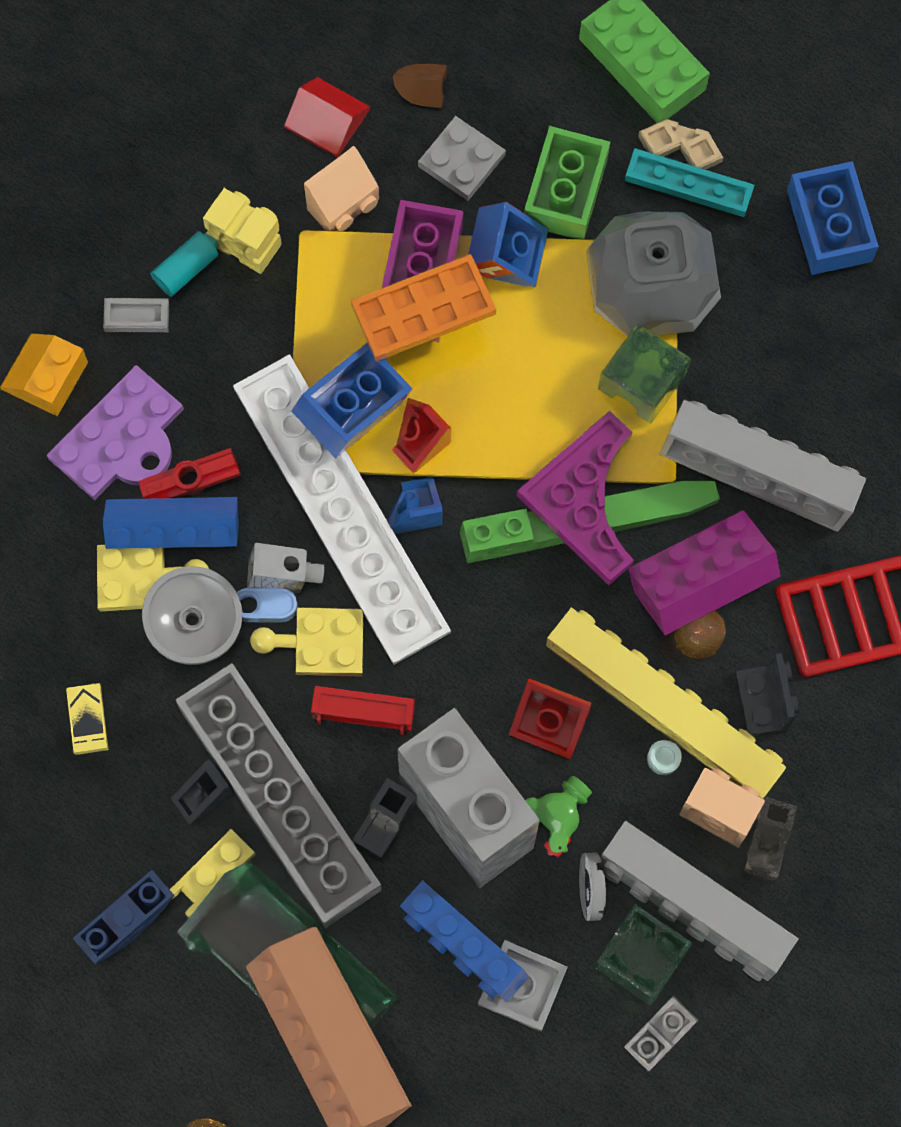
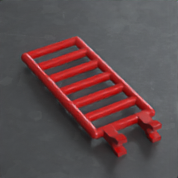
M901 555L780 584L776 587L777 598L797 668L802 677H810L901 655V624L885 572L901 569ZM873 576L892 640L891 644L875 648L872 645L854 584V580ZM841 583L861 650L846 655H841L822 587ZM806 591L810 592L829 659L813 663L809 662L790 596Z

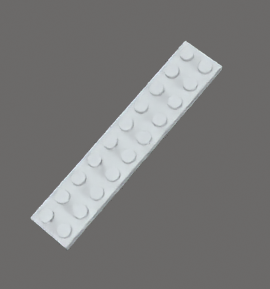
M288 355L233 385L235 392L393 665L450 634L449 626L347 452L344 451L335 459L291 412L301 395L309 389L291 356Z

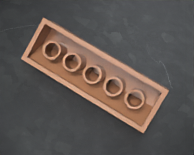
M312 927L269 946L245 966L328 1127H386L412 1106L317 927Z

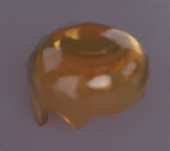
M714 610L675 630L674 639L677 648L686 656L698 660L713 656L725 638L724 619Z

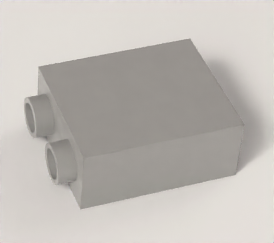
M455 708L398 748L400 783L404 788L417 795V806L479 889L533 850L540 821Z

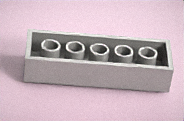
M683 401L659 454L837 532L853 513L867 479L860 476L859 472L851 467H839L830 463L821 454L804 452L793 442L774 439L760 428L746 427L739 424L738 420L727 414L719 415L709 411L704 404L697 401Z
M627 821L623 823L601 856L602 862L598 866L603 868V874L607 879L616 884L619 881L625 883L631 888L629 892L635 898L644 903L649 900L660 907L658 909L660 915L671 922H675L676 919L688 927L686 929L688 934L698 941L703 942L706 939L716 946L714 951L730 962L734 958L745 966L743 971L757 981H761L762 978L769 981L777 973L799 939Z

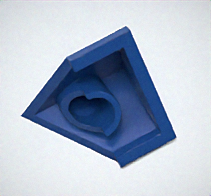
M433 477L402 482L401 492L387 519L394 534L442 526V505Z

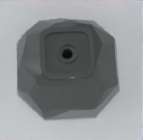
M637 212L615 216L586 251L594 312L630 338L692 332L721 299L711 232L683 212ZM655 252H659L663 255V257L661 259H656L652 256V254Z

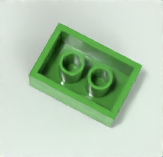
M549 126L524 213L546 227L548 232L584 240L608 160L610 142Z

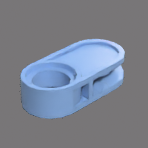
M245 588L237 592L240 601L246 597H251L257 601L255 611L252 613L242 612V621L282 623L291 620L297 613L296 597L288 589Z

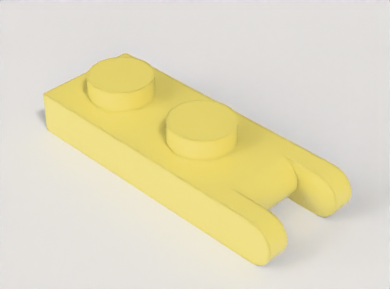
M230 829L170 889L174 894L173 898L182 891L194 903L185 912L189 918H192L256 855L255 852Z

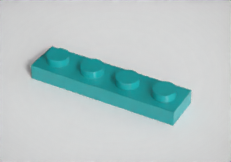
M636 148L625 175V181L741 217L745 216L754 189L753 184Z

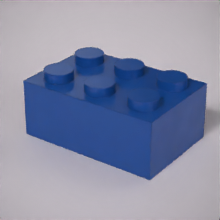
M853 161L792 174L787 193L811 274L815 275L873 262L879 246Z
M366 343L305 391L291 412L336 459L396 410L412 391V387L385 359L376 362L368 343Z

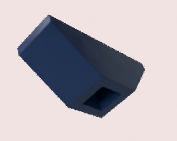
M151 870L74 936L73 939L96 965L126 947L148 928L173 899L174 894Z

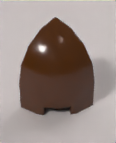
M414 64L405 66L397 70L393 75L395 88L403 98L413 104L442 108L444 100L443 81H446L447 65Z

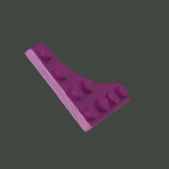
M611 411L606 413L517 491V497L608 585L624 573L634 561L616 538L612 527H609L605 513V481L608 470L616 454L631 438L633 433Z

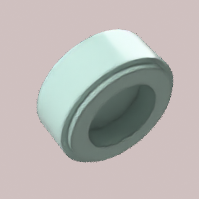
M658 741L651 746L648 752V765L657 774L669 775L679 767L682 758L681 751L671 741Z

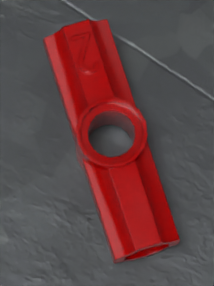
M229 448L195 461H182L173 469L139 480L144 499L180 498L185 495H198L205 488L241 475L233 451ZM197 472V478L194 483L189 485L183 484L182 480L185 474Z

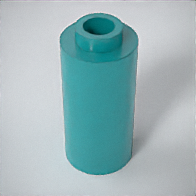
M198 231L150 274L156 284L167 295L172 297L219 256L216 250L219 245L212 236L206 233L203 235Z

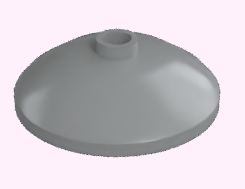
M202 567L178 568L160 577L148 591L142 610L143 627L149 642L167 659L186 665L204 664L223 655L235 642L242 623L241 602L233 586L220 574ZM189 616H195L198 618V623L191 626L187 624L186 619Z

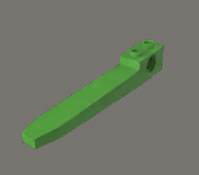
M680 481L605 496V513L609 527H612L613 532L686 517L718 503L720 498L715 481ZM527 509L466 520L462 522L460 530L467 564L565 543L533 511L527 512Z

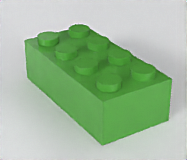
M609 0L581 21L579 37L581 42L656 123L669 119L706 90L710 73L642 0Z

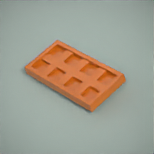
M471 254L351 300L353 311L376 362L496 315L495 305Z

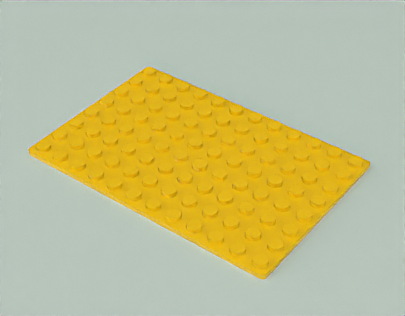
M308 230L300 233L293 361L309 388L367 343L351 306V300L382 289L393 233ZM461 236L456 259L468 255L472 236ZM546 238L536 287L487 279L481 275L495 305L496 315L440 336L439 343L428 341L384 358L412 387V391L396 410L350 446L346 452L359 474L530 480L606 413L611 411L633 433L631 438L616 454L608 470L605 482L674 483L676 479V462L659 454L677 415V333L630 338L594 312L586 255L587 249L594 240ZM655 252L652 254V256L656 259H661L663 257V255L659 252ZM408 398L429 404L451 427V443L415 473L392 451L397 444Z

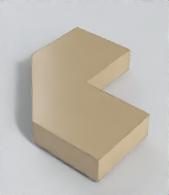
M668 119L639 131L638 137L649 153L664 157L680 149L689 165L704 170L721 163L723 160L722 154L707 131L680 126L678 122Z

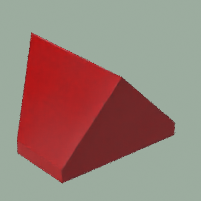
M408 398L397 444L392 451L415 473L451 443V427L429 404Z

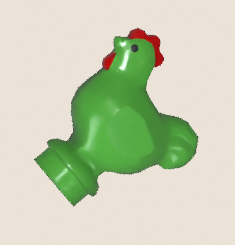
M571 776L567 782L564 781L562 783L563 793H549L539 799L532 797L525 800L539 818V822L550 831L549 840L544 844L548 855L559 857L562 852H568L567 845L571 842L570 836L579 825L577 804H586L588 797L592 794L591 790L575 776Z

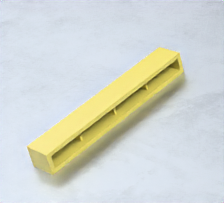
M572 607L548 636L546 646L711 770L712 768H717L730 776L729 781L740 787L742 784L756 789L760 793L759 797L764 799L786 769V766L782 764V758L770 749H766V751L755 744V738L743 729L737 731L728 724L729 720L724 714L716 709L710 711L701 704L702 700L696 693L689 689L683 691L674 684L675 679L669 673L662 669L656 671L647 664L648 659L642 653L635 649L630 651L621 645L622 640L610 630L605 632L595 625V620L583 610L577 612Z

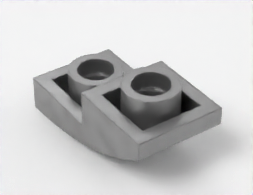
M673 996L624 1048L650 1071L691 1029L698 1019Z

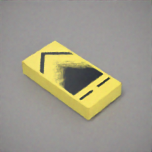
M100 683L66 688L74 754L108 750Z

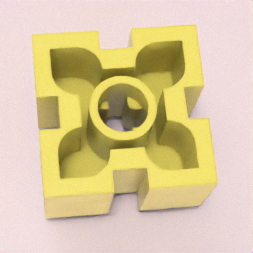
M224 188L203 217L205 228L208 230L206 234L212 236L219 245L217 249L227 255H234L239 258L242 264L262 274L282 245L280 234H278L279 224L277 216L265 207L260 209L256 207L254 209L249 206L250 200L238 191L232 193Z

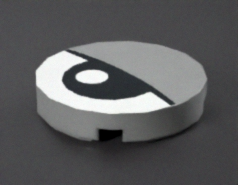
M597 852L584 853L580 860V899L586 921L601 920L603 915L599 911H603L606 904L605 875L602 870H597L596 863L602 862Z

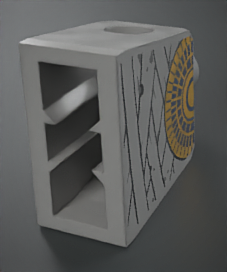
M255 543L248 560L247 588L288 589L292 593H300L305 582H323L324 564L306 562L307 551L304 549Z

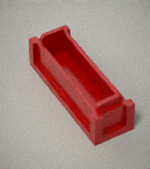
M315 686L311 713H313L312 719H316L319 725H321L322 720L397 729L400 730V735L404 736V731L411 732L415 702L411 698Z

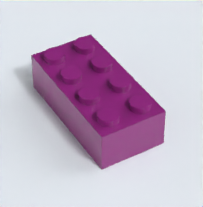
M400 200L382 288L456 260L463 228V211ZM440 337L435 338V339L430 340V341L438 342V343H439Z
M744 510L628 568L635 595L664 635L780 577L775 549Z

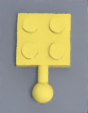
M97 545L99 611L143 609L146 595L152 585L166 573L182 567H164V548L106 549L105 545ZM199 559L190 560L183 566L209 569L207 564Z
M297 608V635L275 634L271 629L261 627L252 633L250 643L252 648L261 654L269 653L275 647L296 648V675L362 676L363 611L362 609Z

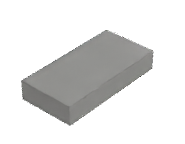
M168 298L104 299L103 328L105 332H168Z

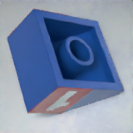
M508 202L479 207L468 255H472L480 275L487 279L536 287L548 229Z

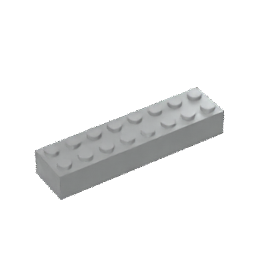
M232 663L176 699L180 711L325 929L382 891L380 882Z

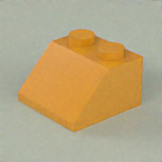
M31 334L0 388L58 416L88 363L84 350L55 335Z

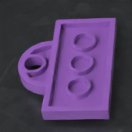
M135 365L47 454V457L94 500L116 478L131 485H140L139 480L167 471L172 458V450L169 439L163 430L184 410L183 405ZM148 456H155L160 460L159 465L153 470H146L142 467V461Z

